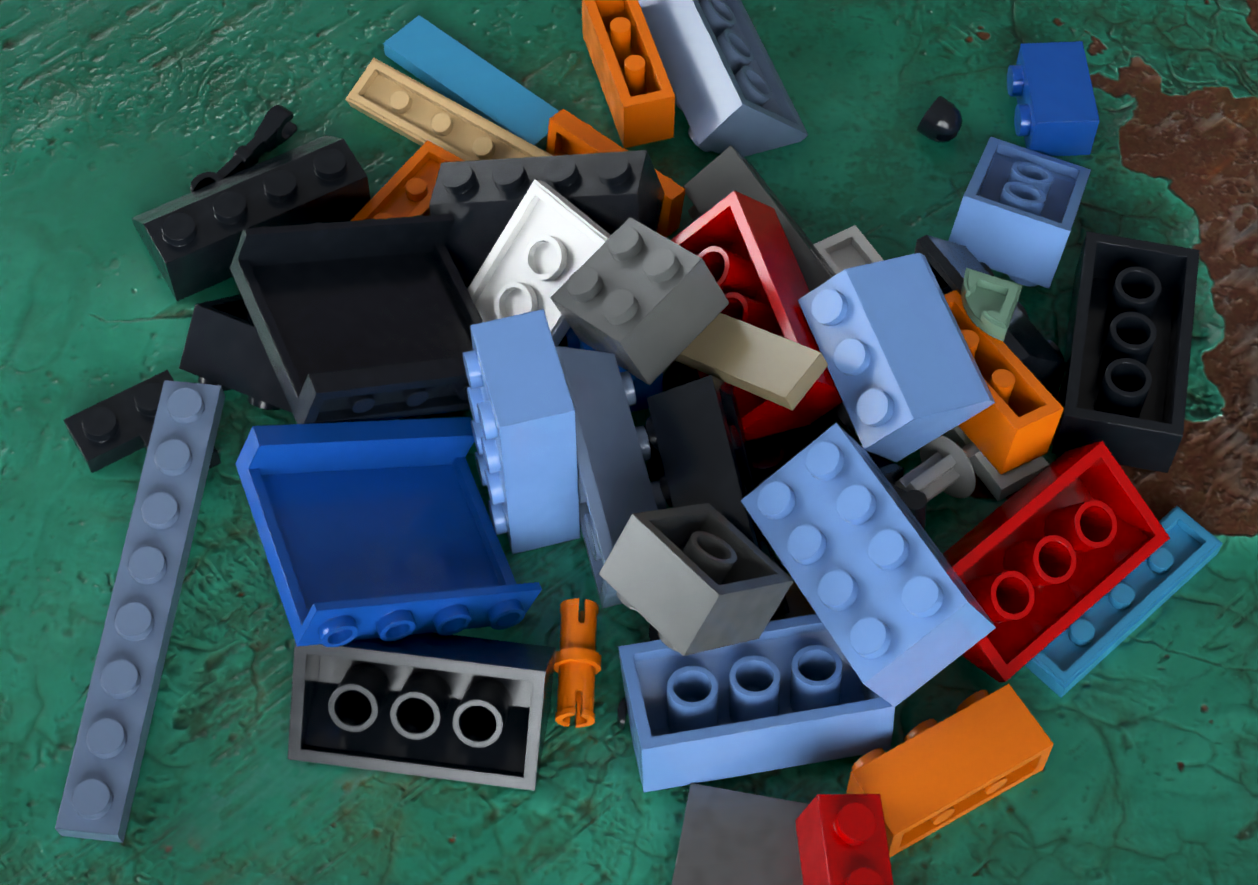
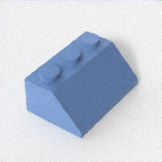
M915 253L844 269L798 299L819 350L828 364L827 368L859 440L866 451L898 462L995 403L925 255Z

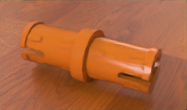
M580 598L567 599L560 604V650L555 652L554 671L558 673V699L555 722L569 727L570 716H574L576 712L575 728L588 727L595 723V675L601 671L602 662L601 655L596 652L599 605L592 600L585 599L584 611L579 613Z

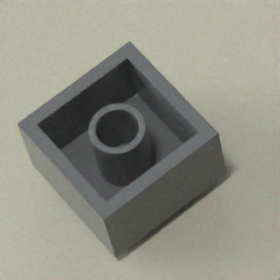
M631 217L550 297L582 342L596 351L615 354L617 364L620 367L629 371V373L649 386L729 304L728 299L702 258Z
M710 503L632 513L599 572V575L617 591L618 599L625 606L637 611L658 631L659 638L666 646L681 653L683 656L759 639L794 582L786 572Z

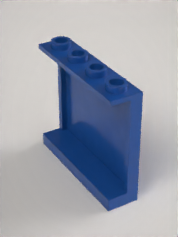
M471 417L252 426L235 464L297 647L322 644L325 647H339L351 641L380 638L383 641H396L408 635L437 632L439 635H452L464 629L490 626L493 629L502 630L513 627L524 619L525 614L542 589L539 582L516 584L465 458L474 443Z

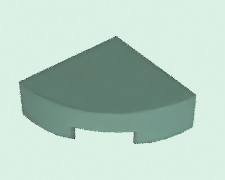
M966 268L961 288V299L964 309L978 328L986 334L1004 341L1023 285Z

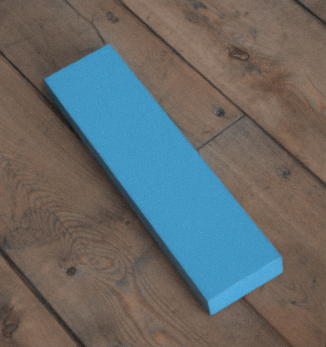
M420 15L383 43L385 56L438 93L542 150L547 148L549 118L558 113L559 110Z
M1178 506L1173 508L1159 521L1170 539L1025 665L1060 698L1218 554L1223 543Z

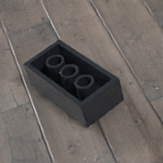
M1087 231L1074 275L1064 361L1067 365L1061 381L1058 400L1064 410L1054 434L1052 453L1063 454L1072 449L1103 441L1119 465L1168 473L1183 438L1200 250Z

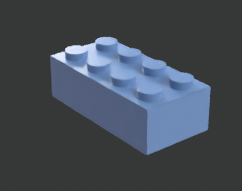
M544 309L470 325L473 350L463 352V361L470 386L467 387V394L474 419L471 420V427L477 449L475 460L482 486L487 485L491 499L488 500V506L496 535L507 534L512 554L579 539L580 515L575 409Z
M835 423L741 500L862 683L892 706L896 707L996 628L867 451L839 424Z

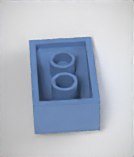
M990 137L964 193L948 241L966 246L978 262L985 263L992 270L1007 274L1011 280L1018 284L1029 287L1040 285L1049 289L1071 232L1091 169Z

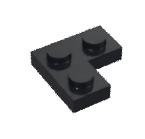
M168 370L63 420L91 473L142 448H145L147 451L164 380L174 381ZM215 446L209 469L221 463Z

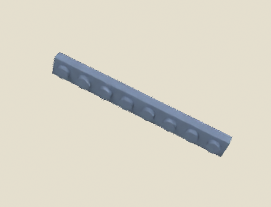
M164 380L55 825V830L61 836L124 842L225 401V394L221 385Z

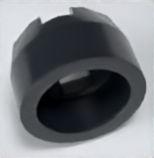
M939 96L922 118L917 131L935 142H949L957 136L962 126L961 112L953 103Z

